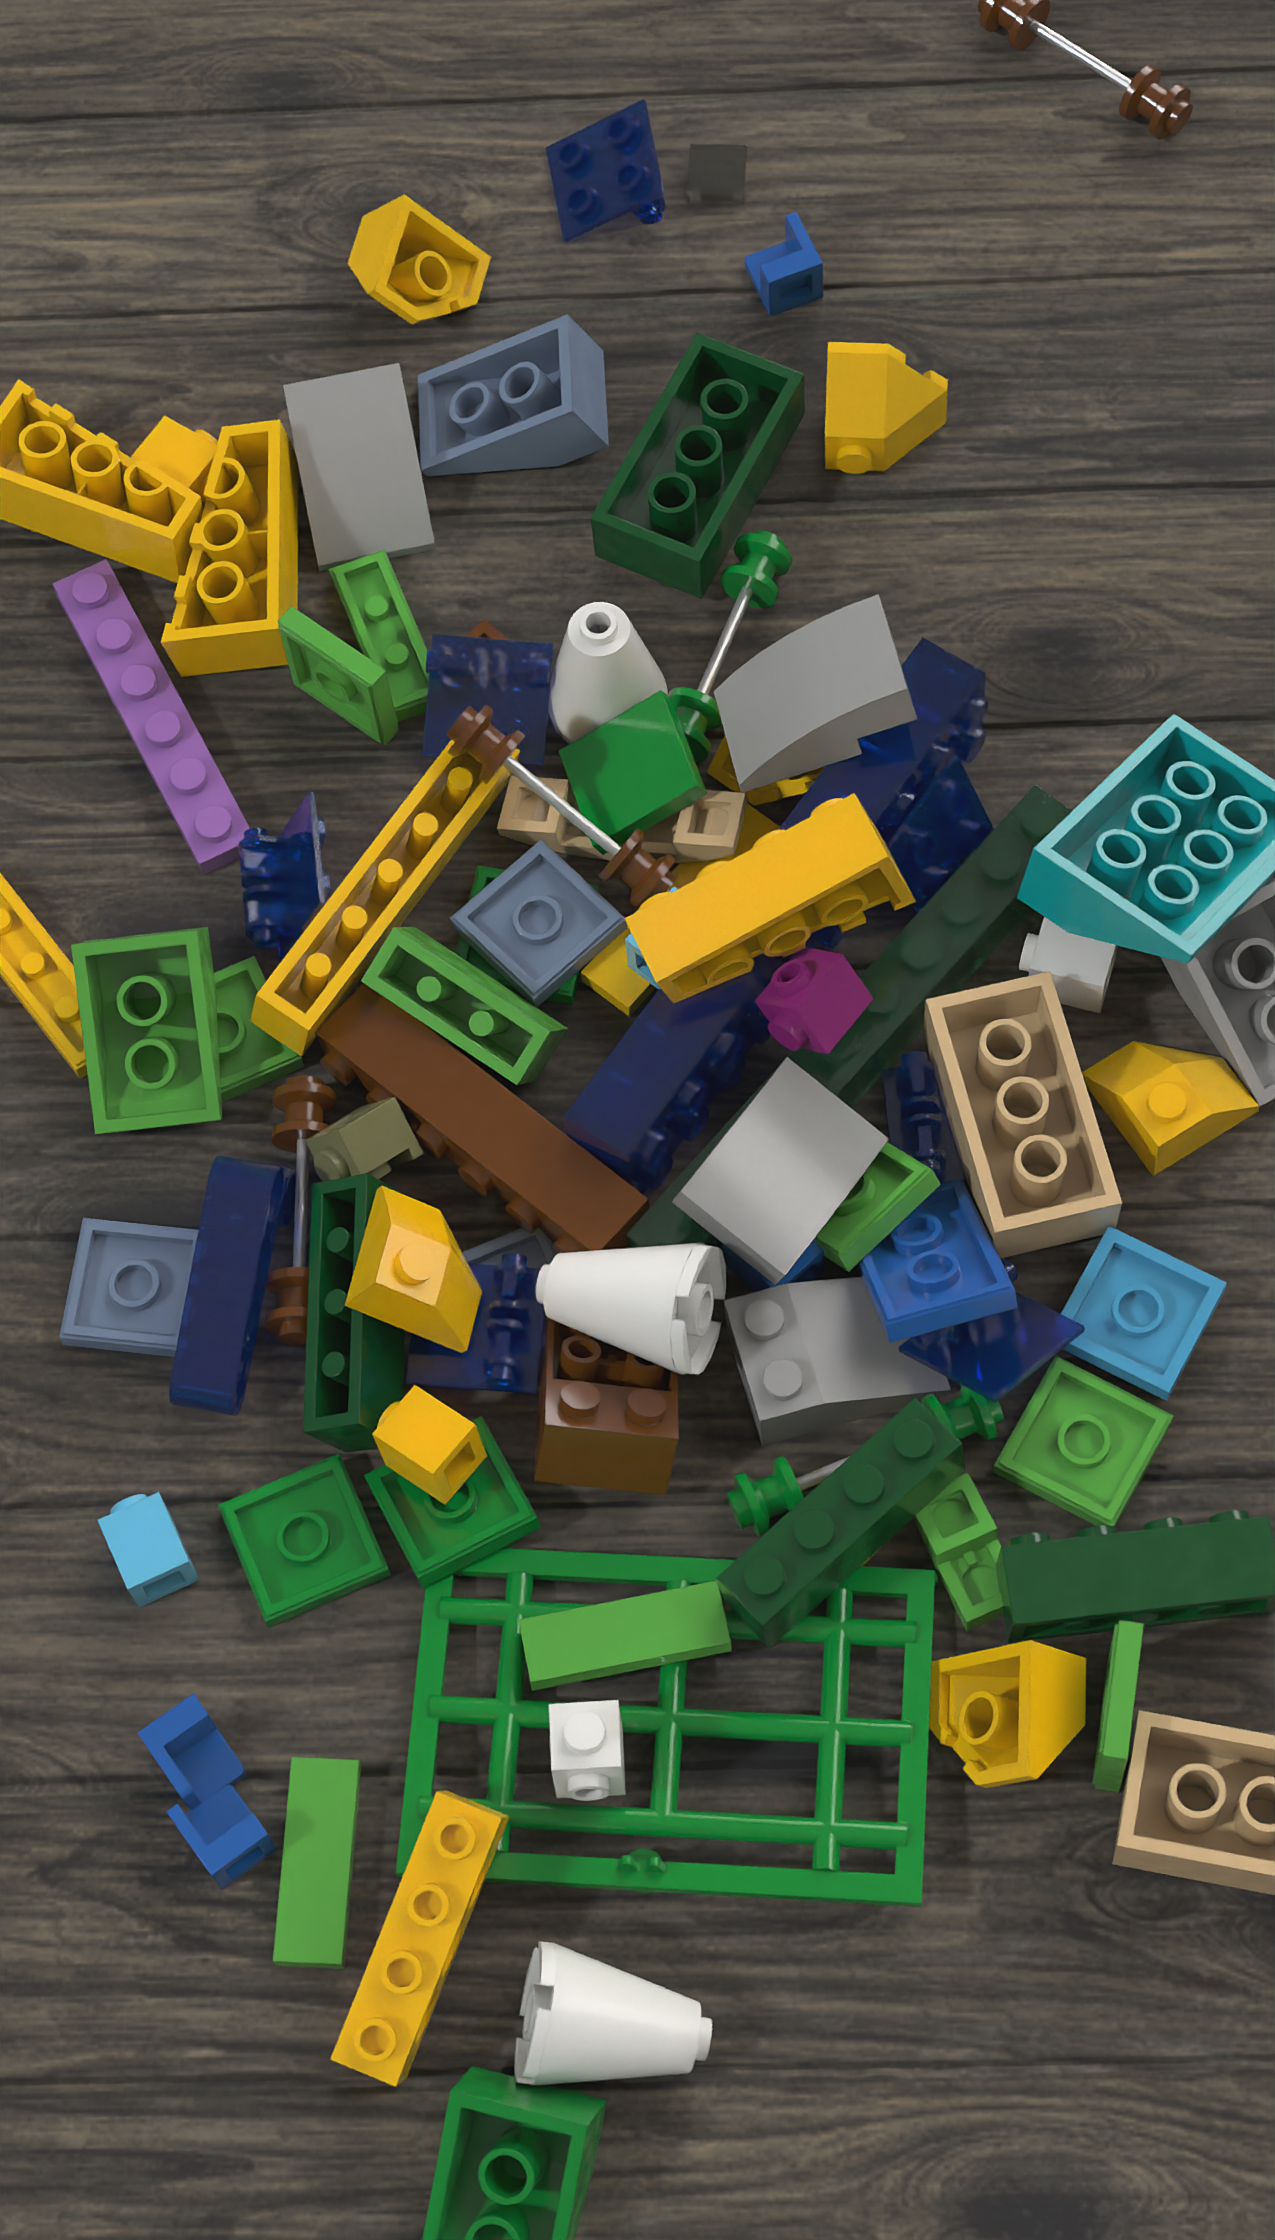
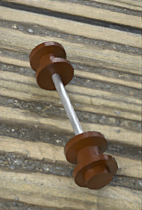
M979 0L978 11L981 13L979 22L983 29L988 32H994L1001 26L1010 31L1009 45L1018 51L1027 48L1037 36H1040L1125 90L1119 106L1120 116L1131 121L1140 114L1150 120L1149 134L1155 138L1163 139L1169 133L1176 135L1188 122L1193 110V105L1189 103L1191 91L1183 84H1177L1168 90L1160 85L1161 71L1153 65L1145 66L1137 73L1133 80L1128 79L1044 26L1050 11L1049 0Z
M488 704L479 713L471 706L466 708L446 733V736L454 741V744L447 753L453 758L466 753L470 754L482 764L479 779L485 784L504 766L613 856L598 877L604 882L619 877L630 886L632 891L629 903L635 908L644 899L647 900L656 894L668 891L678 878L669 871L676 859L670 854L658 859L652 857L642 848L644 833L638 828L622 847L619 846L511 757L526 737L521 731L517 730L509 735H505L491 724L494 709Z
M308 1075L291 1077L286 1081V1084L277 1087L273 1092V1105L278 1110L285 1112V1122L276 1125L272 1129V1144L281 1150L297 1153L293 1267L276 1269L267 1275L266 1288L269 1292L279 1296V1308L266 1314L265 1328L267 1331L278 1335L279 1342L293 1346L306 1345L309 1268L306 1267L309 1153L311 1151L305 1140L329 1126L323 1123V1114L332 1111L336 1107L337 1099L336 1092L324 1085L322 1079Z

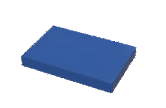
M962 1179L941 1184L856 1264L889 1343L1018 1308L1015 1289Z

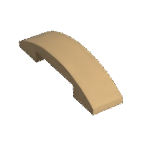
M513 775L510 776L497 826L500 835L533 846L538 841L543 840L553 851L609 861L613 858L608 852L602 855L592 846L588 835L520 779ZM537 777L580 813L569 780ZM706 790L707 794L643 831L642 848L655 859L670 854L676 859L674 863L705 861L735 854L748 802L746 793Z

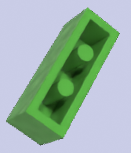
M393 927L361 982L516 1085L537 1081L568 1031L567 1027L416 927Z

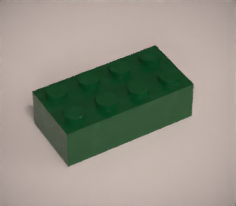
M697 332L591 516L595 556L703 599L805 415L804 373Z

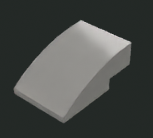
M390 364L283 385L319 571H327L384 549L388 559L436 550L400 364Z
M879 594L845 606L784 636L737 669L714 691L737 781L742 793L860 755L862 751L858 738L917 720Z
M787 1057L674 1198L672 1203L775 1285L788 1273L889 1138Z

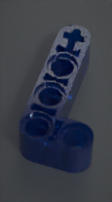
M222 1155L215 1158L207 1182L169 1386V1398L172 1405L231 1416L239 1414L247 1390L277 1227L285 1228L288 1226L295 1206V1171L279 1165Z

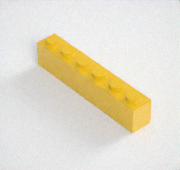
M451 740L258 991L250 1022L302 1057L317 1037L315 1032L336 1012L370 967L393 927L401 926L508 784L512 773L504 766L485 784L479 779L482 764L468 753L453 758L447 752L454 744V741ZM516 749L511 755L516 761L520 750Z

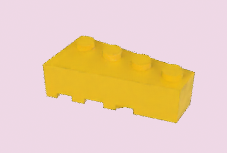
M18 379L0 406V519L178 583L180 575L185 576L192 552V547L189 544L194 523H200L203 513L201 496L144 459L136 462L119 450L118 442L102 432L96 436L75 422L74 414L57 403L52 407L36 397L35 390Z
M280 420L225 426L221 429L203 492L206 503L200 523H194L189 544L192 547V552L185 576H179L174 593L177 605L171 623H166L161 639L162 646L181 677L289 665L278 627V620L291 606L298 610V461L296 451Z
M853 793L844 799L834 798L820 804L812 811L809 818L787 830H775L763 835L755 842L751 850L731 861H719L705 867L698 873L696 880L672 893L663 892L650 897L642 903L639 911L626 917L625 920L655 982L669 999L676 1003L750 972L754 966L752 958L762 953L769 957L781 955L786 957L805 949L806 941L812 932L827 926L838 925L843 933L866 923L863 911L890 900L894 910H897L916 901L883 838L858 797Z

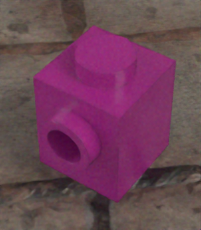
M806 947L795 952L786 963L774 972L771 982L755 1002L770 1022L768 1025L769 1032L781 1045L794 1051L801 1048L829 1054L870 1004L873 997L843 954Z

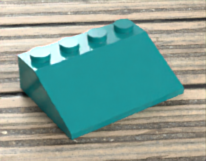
M1173 714L1033 848L1017 898L1068 933L1188 964L1275 875V780Z

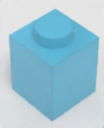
M159 1492L148 1497L144 1494H138L125 1498L111 1508V1514L98 1520L125 1585L139 1608L199 1581V1577L172 1516Z

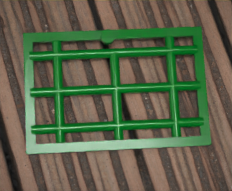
M500 1548L426 1586L396 1876L403 1877L434 1799L433 1788L440 1723L492 1725L486 1799H466L510 1817L484 1882L630 1890L642 1894L665 1892L922 1907L934 1586L938 1582L935 1570L860 1566L826 1597L825 1616H805L779 1640L784 1642L824 1644L820 1716L685 1709L688 1660L660 1665L657 1707L619 1705L623 1733L655 1734L650 1808L513 1801L520 1727L550 1729L549 1704L573 1703L523 1700L526 1657L519 1620L594 1605L532 1601L533 1580L666 1586V1590L717 1581V1577L736 1560ZM455 1575L507 1578L505 1600L453 1597ZM853 1596L907 1599L906 1621L852 1618ZM724 1611L730 1639L760 1640L734 1612ZM450 1624L502 1627L496 1698L443 1696ZM851 1645L905 1648L902 1720L847 1717ZM682 1736L819 1743L815 1818L677 1810ZM846 1745L900 1748L897 1822L842 1819ZM511 1829L812 1845V1870L662 1861L655 1851L646 1848L634 1850L629 1855H623L620 1859L510 1853ZM841 1847L896 1850L895 1874L840 1871Z

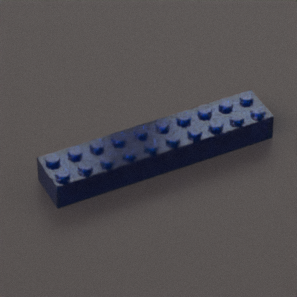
M922 638L902 664L917 720L858 738L862 754L827 765L779 830H787L809 818L817 806L834 798L844 799L855 793L883 838L891 855L893 856L894 853L900 856L909 849L918 833L920 826L918 820L928 807L937 809L942 804L953 784V777L951 775L962 761L968 764L971 763L985 742L987 731L983 730V718L989 702L984 699L986 673L929 640ZM838 925L824 927L811 933L806 941V947L823 950L825 947L833 949L842 940L846 931L842 933ZM762 953L752 958L754 966L750 972L676 1003H673L660 988L564 1115L567 1136L641 1194H644L647 1189L653 1192L656 1191L667 1178L673 1165L671 1156L684 1139L688 1142L693 1141L703 1129L709 1117L710 1111L707 1109L709 1104L720 1090L728 1093L739 1080L745 1067V1060H743L745 1055L755 1042L762 1045L770 1038L771 1033L768 1030L770 1022L755 1000L771 982L774 972L786 963L793 954L786 957L782 955L769 957Z

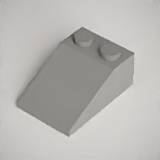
M1271 878L1188 964L1161 957L1179 994L1223 1059L1259 1106L1275 1099V878Z
M862 1277L786 1283L724 1300L726 1329L761 1446L903 1408L914 1398L921 1403L922 1397L933 1394L937 1398L951 1394L950 1385L932 1331L889 1343Z

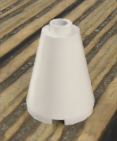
M590 603L581 607L573 614L548 686L547 707L556 732L569 744L660 690L668 696L664 676L630 620L619 607L610 603Z
M705 1243L559 1253L553 1258L550 1265L545 1264L542 1266L536 1283V1299L538 1303L544 1304L545 1314L548 1318L682 1375L702 1373L712 1357L722 1323L711 1321L714 1299L724 1301L726 1295V1265L722 1250L719 1247L708 1246Z
M538 1942L539 1948L535 1947L531 1956L520 2008V2015L524 2016L523 2039H516L515 2079L517 2083L533 2086L686 2074L691 2072L695 2060H706L711 2042L712 2020L711 2018L701 2017L700 2002L558 1944Z

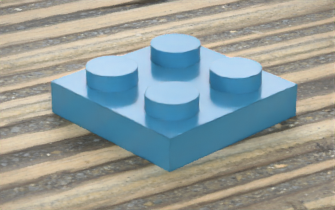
M1108 1226L1053 1327L1049 1343L1168 1401L1225 1292L1227 1282Z

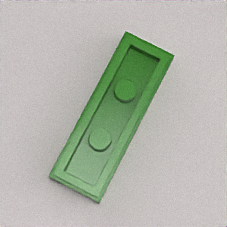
M385 549L329 569L331 581L361 653L386 670L397 722L446 705L445 691Z
M718 1581L519 1620L532 1691L732 1651Z
M291 1758L273 1962L276 1966L345 1969L362 1768L359 1760Z

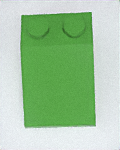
M208 927L90 940L72 944L71 949L95 1134L222 1120L216 988Z

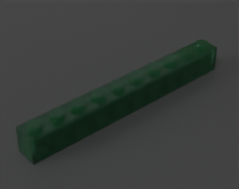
M1034 785L859 977L873 997V1000L831 1052L823 1054L799 1048L797 1051L793 1050L788 1058L852 1109L922 1031L926 999L956 993L1030 911L1031 907L1019 900L1017 895L1033 848L1063 821L1072 810L1037 785ZM776 1070L626 1234L628 1248L705 1243L708 1246L719 1247L723 1252V1243L672 1203V1201Z

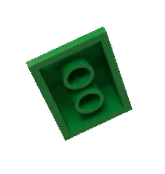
M472 2066L450 2090L422 2240H575L595 2165L607 2100L548 2085L531 2086L530 2084L517 2083L513 2076Z

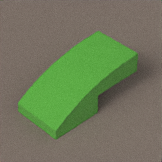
M966 1473L957 1477L913 1518L938 1575L968 1632L1003 1616V1601L999 1591L996 1562L1001 1548L997 1538V1527L972 1479Z

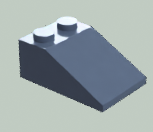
M568 314L418 375L421 471L426 476L555 467L609 447L604 352Z

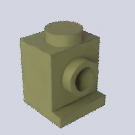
M395 1097L361 1106L305 1140L314 1157L315 1170L323 1182L364 1173L379 1179L392 1170L391 1165L413 1160L424 1154Z

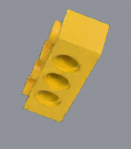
M447 1790L436 1792L330 2060L395 2087L407 2079L510 1816Z

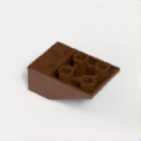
M546 1316L536 1425L534 1481L666 1495L679 1439L678 1373Z

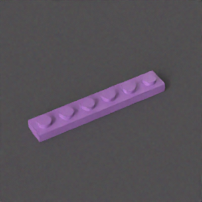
M107 559L53 583L54 590L202 874L205 875L258 850L256 839Z

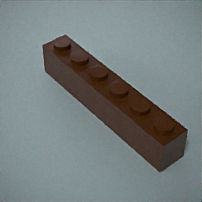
M363 983L315 1032L324 1057L320 1060L321 1064L336 1081L346 1087L354 1082L368 1093L366 1099L369 1104L395 1097L410 1128L414 1130L413 1134L419 1145L429 1155L436 1159L446 1155L460 1166L458 1169L460 1176L472 1189L482 1196H487L490 1191L507 1204L505 1206L506 1212L521 1228L531 1234L539 1228L553 1240L554 1244L552 1246L557 1254L634 1248L654 1227L647 1197L420 1020Z

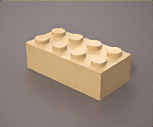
M1051 972L926 999L922 1032L972 1201L999 1258L1103 1235L1108 1226L1116 1229L1122 1206L1121 1197Z
M1139 1710L1133 1731L1112 1864L1275 1895V1735Z

